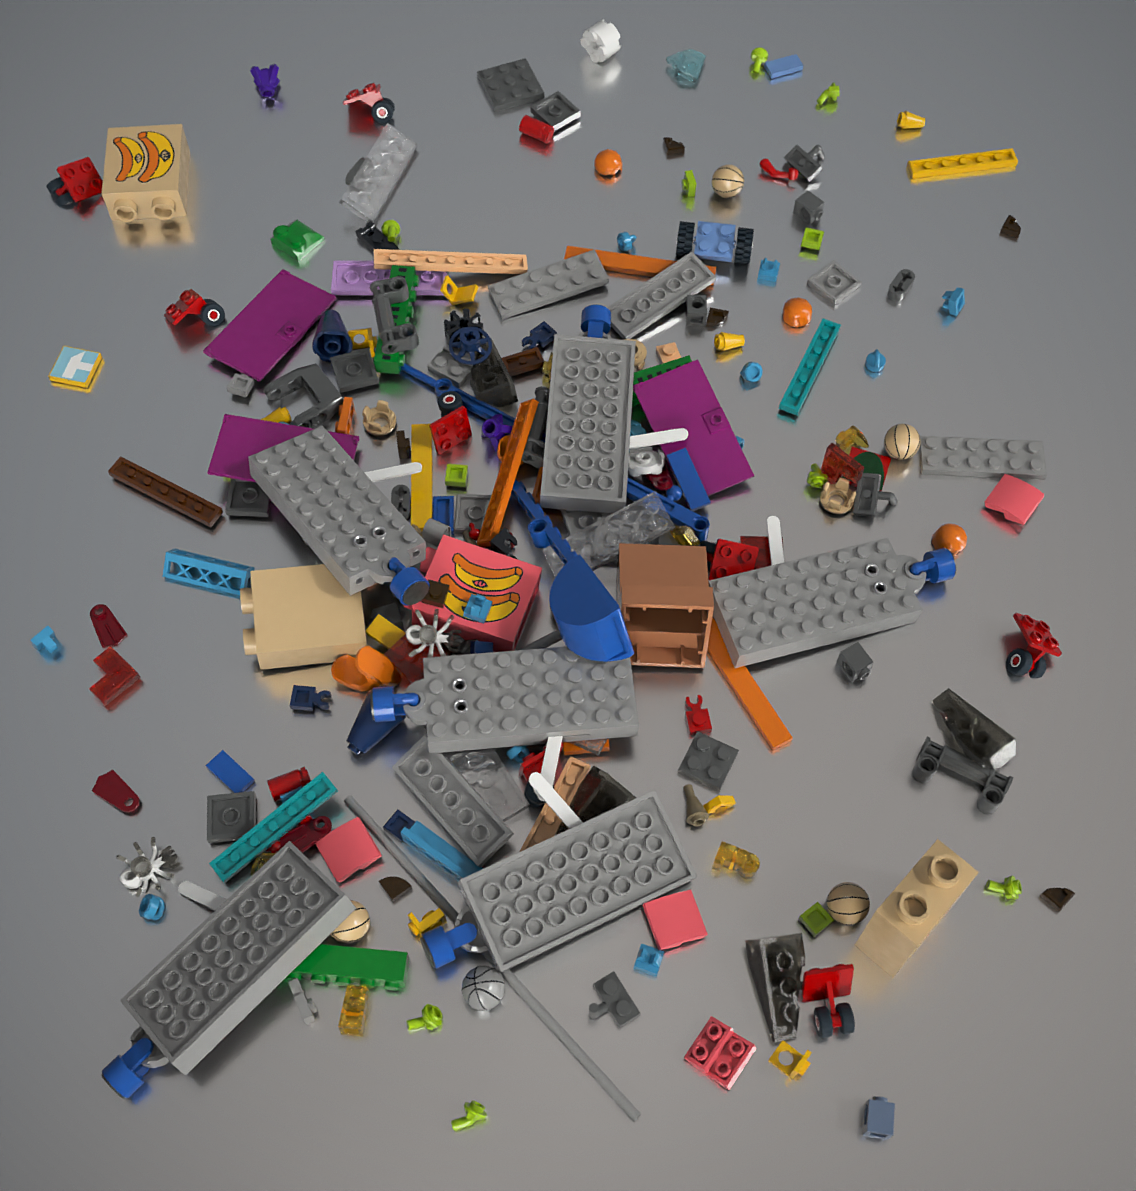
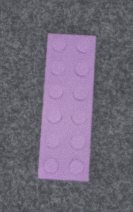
M333 261L332 295H373L370 291V284L376 280L389 279L391 270L374 269V261ZM416 271V275H419V286L415 287L417 295H444L440 289L448 272Z

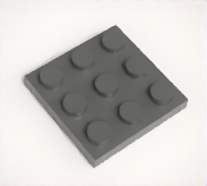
M526 58L477 71V78L495 112L545 98V93Z

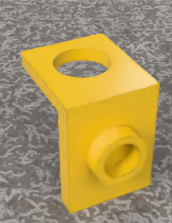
M447 275L444 278L440 291L452 305L474 301L478 286L474 284L458 288ZM447 284L451 287V294L447 291Z
M372 328L349 330L352 349L370 347L371 358L375 357L377 336L372 335ZM361 334L365 337V340L362 343H356L353 338L355 335Z
M782 1040L769 1058V1062L793 1080L797 1073L803 1076L811 1063L807 1059L812 1052L807 1050L802 1055ZM780 1052H790L793 1056V1062L790 1065L781 1064L778 1058Z

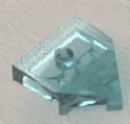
M687 49L667 57L666 61L672 65L675 71V78L680 75L695 84L706 55L693 49Z

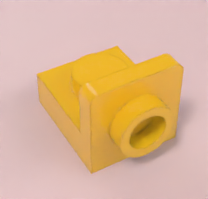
M440 908L427 912L422 917L421 922L417 920L412 912L407 915L410 921L407 925L415 936L418 934L421 936V934L447 923L445 914Z

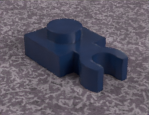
M543 321L530 331V336L522 339V346L531 344L528 350L536 348L537 345L543 348L554 340V335L557 332Z
M293 685L289 706L295 710L313 711L314 705H318L321 709L326 710L330 708L329 703L322 702L324 698H331L332 695L327 690L317 693L316 687Z

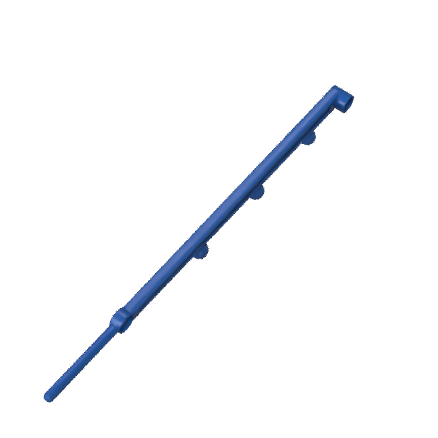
M406 363L404 366H401L402 371L434 387L436 396L439 397L448 391L457 392L462 398V406L486 420L491 419L495 414H502L503 423L513 426L514 417L452 386V382L449 379L441 378L436 380ZM447 386L449 387V389L446 391L439 390V387ZM543 433L541 441L545 443L546 434ZM630 478L627 479L626 497L688 531L689 537L693 542L701 543V541L707 540L710 526L709 520L674 502L681 499L683 495L679 486L673 485L670 489H667V497H664Z

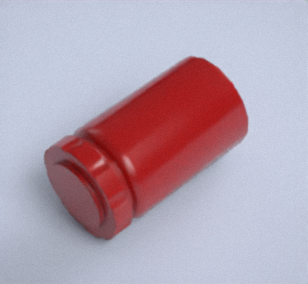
M525 115L520 122L519 131L548 144L553 137L554 127Z
M305 766L300 768L301 770L296 769L267 780L274 802L281 800L280 795L300 786L303 788L311 781Z

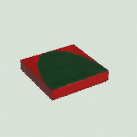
M852 447L842 478L849 480L850 486L857 487L859 473L880 474L879 491H882L891 458Z

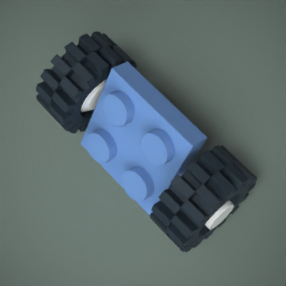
M680 221L676 241V256H686L692 252V245L695 244L694 254L699 259L732 262L734 248V262L750 263L754 229L738 227L736 241L734 240L736 225L698 221L697 234L694 236L695 223Z

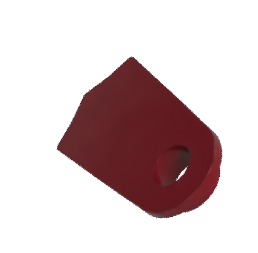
M664 464L660 474H644L656 489L667 490L673 486L666 464Z
M98 604L91 609L90 618L102 648L118 646L127 636V633L116 617L104 604ZM103 610L101 614H96L97 611Z
M114 770L99 776L92 789L93 793L123 812L134 811L140 803L138 795ZM129 800H133L130 806H126Z
M319 816L288 831L280 838L281 848L290 841L302 853L331 831V820L326 816ZM319 823H325L323 827H317Z

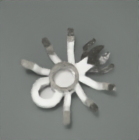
M418 609L415 610L423 627L419 625L408 627L406 638L413 645H422L409 653L408 656L413 657L426 646H430L427 658L432 657L434 644H436L440 655L446 656L440 645L442 642L448 647L449 651L458 652V649H453L451 646L458 647L461 645V642H457L456 639H462V637L453 634L461 633V630H452L446 635L442 634L449 627L454 616L451 615L445 625L437 632L439 610H434L433 626L427 625Z
M155 837L151 838L152 855L150 861L145 857L137 842H134L133 845L139 857H136L132 862L121 855L116 856L118 860L130 867L123 870L120 874L122 884L129 889H135L143 883V886L138 889L136 897H140L142 892L147 891L149 879H152L156 890L161 889L154 872L166 879L174 878V873H165L159 869L160 866L175 869L180 865L179 862L175 863L178 857L177 854L171 855L175 852L174 849L170 850L171 846L162 850L159 858L155 860L157 855Z

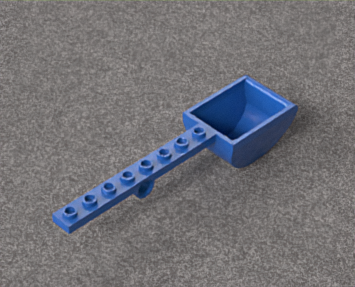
M515 478L511 494L531 519L528 530L534 546L537 548L551 546L564 564L553 581L549 595L550 607L563 642L572 652L590 660L618 661L631 657L634 654V649L618 603L582 556L577 555L575 551H570L571 547L568 541L561 539L560 531L556 526L552 527L553 524L549 516H544L539 503L535 504L532 494L530 492L526 493L527 490L523 482H518Z

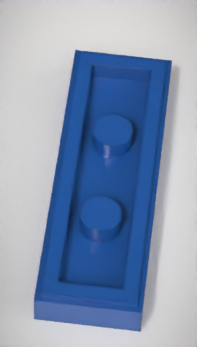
M683 448L668 454L666 458L690 510L695 511L710 505L711 501L687 449Z

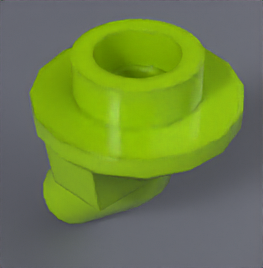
M758 47L751 52V59L754 62L752 72L759 73L761 63H765L768 59L766 49Z
M833 82L816 100L817 103L822 105L827 97L836 101L837 97L840 96L839 85L836 86L835 82Z
M387 220L383 223L381 231L388 237V241L393 242L400 233V227L396 221Z
M814 463L811 465L812 472L808 474L807 483L813 488H821L828 482L827 475L822 474L818 464Z
M1014 876L1004 878V884L988 880L986 883V889L1005 893L1007 899L1015 900L1019 898V894H1022L1020 880H1016Z
M427 1004L422 1009V1017L406 1020L407 1028L412 1030L426 1026L427 1029L433 1030L442 1024V1013L437 1006Z
M474 1100L471 1103L465 1102L464 1109L467 1116L452 1120V1128L455 1131L471 1126L477 1120L486 1118L485 1106Z

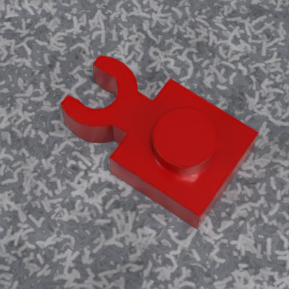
M697 695L698 703L696 704L690 702L689 696L685 700V706L690 710L685 712L689 736L696 735L697 731L701 733L712 732L708 708L701 709L703 702L701 695Z

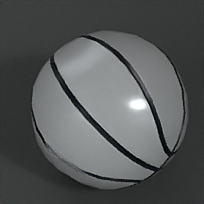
M477 966L471 969L463 979L462 995L464 1000L470 1007L476 1010L492 1009L500 1003L504 996L505 983L502 975L495 968Z

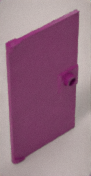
M282 269L219 333L203 352L205 355L215 358L260 382L280 359L299 342L308 329L321 317L322 313L336 301L337 297Z
M698 359L633 386V391L653 432L684 428L688 431V437L685 440L659 445L665 458L668 454L683 448L687 449L708 496L754 477L751 467Z
M225 414L208 468V474L256 482L250 475L249 456L309 432L313 428ZM328 431L354 460L360 440L359 436Z

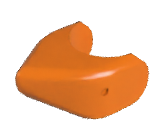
M369 645L359 649L355 658L348 654L338 657L333 662L331 668L332 676L336 681L359 692L373 690V687H395L401 681V674L390 659Z

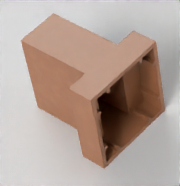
M619 543L616 573L617 603L634 649V654L630 657L631 665L704 668L714 610L713 587H709L706 546Z

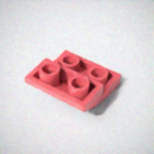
M1004 474L984 503L986 508L1004 513L1005 519L1024 525L1044 498V493L1025 481Z
M360 817L344 823L315 843L334 878L340 883L358 869L364 870L382 856Z
M691 890L667 895L643 904L658 950L677 947L683 942L702 939L708 935Z
M711 1016L684 1056V1059L713 1081L730 1090L756 1050L755 1044L734 1033L731 1027Z

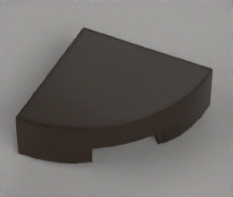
M669 137L663 138L667 155L685 153V147L681 142L678 143Z
M1008 215L1001 232L1018 238L1021 227L1016 222V218Z
M710 307L706 327H715L724 323L728 318L729 311Z
M393 876L379 880V884L392 902L412 889L411 884L400 877Z
M1048 888L1040 897L1060 912L1075 895V892L1068 888Z

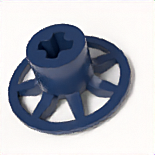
M461 328L450 338V354L456 361L462 364H479L486 360L491 353V338L480 328ZM480 334H482L485 338L480 339ZM460 335V342H454L455 338ZM488 342L489 347L488 350L485 351L483 348L480 347V345H483ZM453 347H462L458 355L454 353ZM477 351L484 356L475 360L474 352ZM466 352H469L471 361H466L461 358L466 354Z

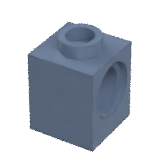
M873 1096L872 1099H869L864 1104V1136L890 1139L893 1136L895 1103L888 1102V1099L885 1097Z

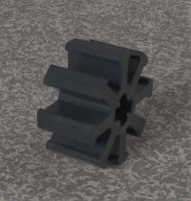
M463 308V317L461 318L456 314L455 310L450 312V321L444 320L447 344L449 345L451 336L461 328L477 327L484 330L483 323H481V315L476 313V315L470 318V309ZM460 335L455 338L454 342H460Z

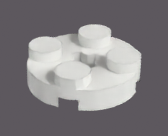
M650 446L630 449L628 471L631 476L637 477L641 474H660L665 464V455L661 450L658 449V452L653 451V447Z

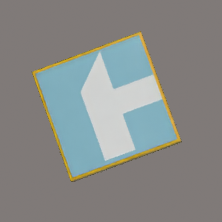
M63 346L48 377L50 381L88 388L102 359V355L99 352Z

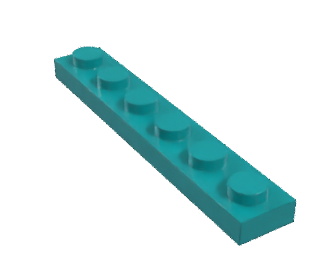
M822 319L779 404V409L798 415L841 327L840 324Z
M321 772L209 863L220 879L226 883L337 793V788L325 773Z

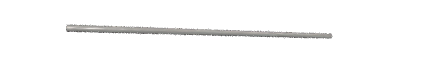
M351 795L346 797L344 802L357 817H360L367 828L455 923L459 913ZM483 952V956L495 968V965L490 957L489 952ZM510 969L500 973L629 1117L635 1121L641 1113Z

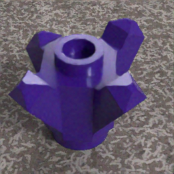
M276 64L270 65L269 69L263 68L260 70L259 67L253 66L250 70L254 77L253 82L263 97L274 96V91H276V87L280 82L277 78L279 67Z
M495 414L491 419L483 423L481 437L489 438L495 452H497L499 440L504 436L510 435L513 426L503 423L502 414Z

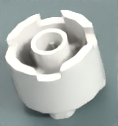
M604 19L585 30L583 38L580 39L581 46L586 49L594 63L607 60L621 49L618 41L621 37L618 30L611 22L609 24L604 22Z

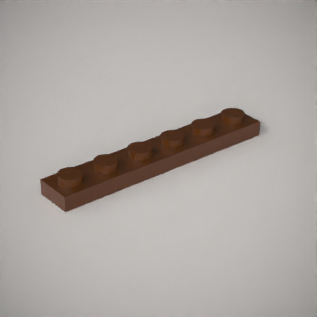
M121 456L108 470L109 475L210 528L223 513L221 507Z

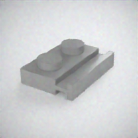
M445 346L441 353L439 352L427 365L429 371L441 378L449 379L452 384L459 388L471 376L472 371L476 370V364L466 365L456 361L450 354V350Z

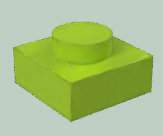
M692 170L685 171L681 184L683 191L686 190L687 197L689 198L695 197L696 181Z
M806 228L801 246L819 250L824 231Z
M447 464L445 486L466 487L468 465Z
M816 902L799 916V920L814 937L834 921L819 902Z

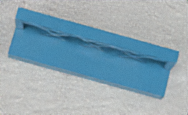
M175 548L166 552L162 577L240 595V589L233 588L229 579L232 577L241 578L240 588H247L248 578L251 577L250 571H254L255 567ZM171 562L177 563L182 571L178 574L171 573ZM192 567L198 568L202 576L198 579L193 578L188 570ZM216 572L223 581L218 584L213 583L208 575Z
M418 820L410 829L404 827L401 831L402 839L406 844L458 882L460 879L483 869Z

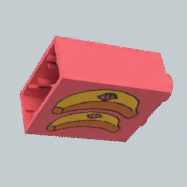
M443 534L437 549L426 548V560L421 561L419 570L427 573L425 576L427 581L429 579L450 585L444 607L440 608L422 603V600L414 605H404V608L412 610V625H419L424 628L415 613L419 610L428 627H433L434 615H438L436 628L438 631L445 625L448 619H451L452 622L444 631L445 633L461 637L464 640L477 639L483 642H493V652L515 651L539 589L542 568ZM471 594H479L492 601V607L484 624L463 617Z

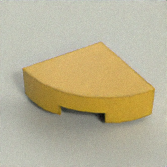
M718 795L704 804L703 807L709 814L715 813V810L721 806H725L726 809L730 808L736 802L733 796Z

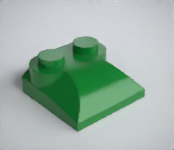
M298 219L287 226H277L273 230V237L270 238L271 244L298 262L325 240L324 236Z

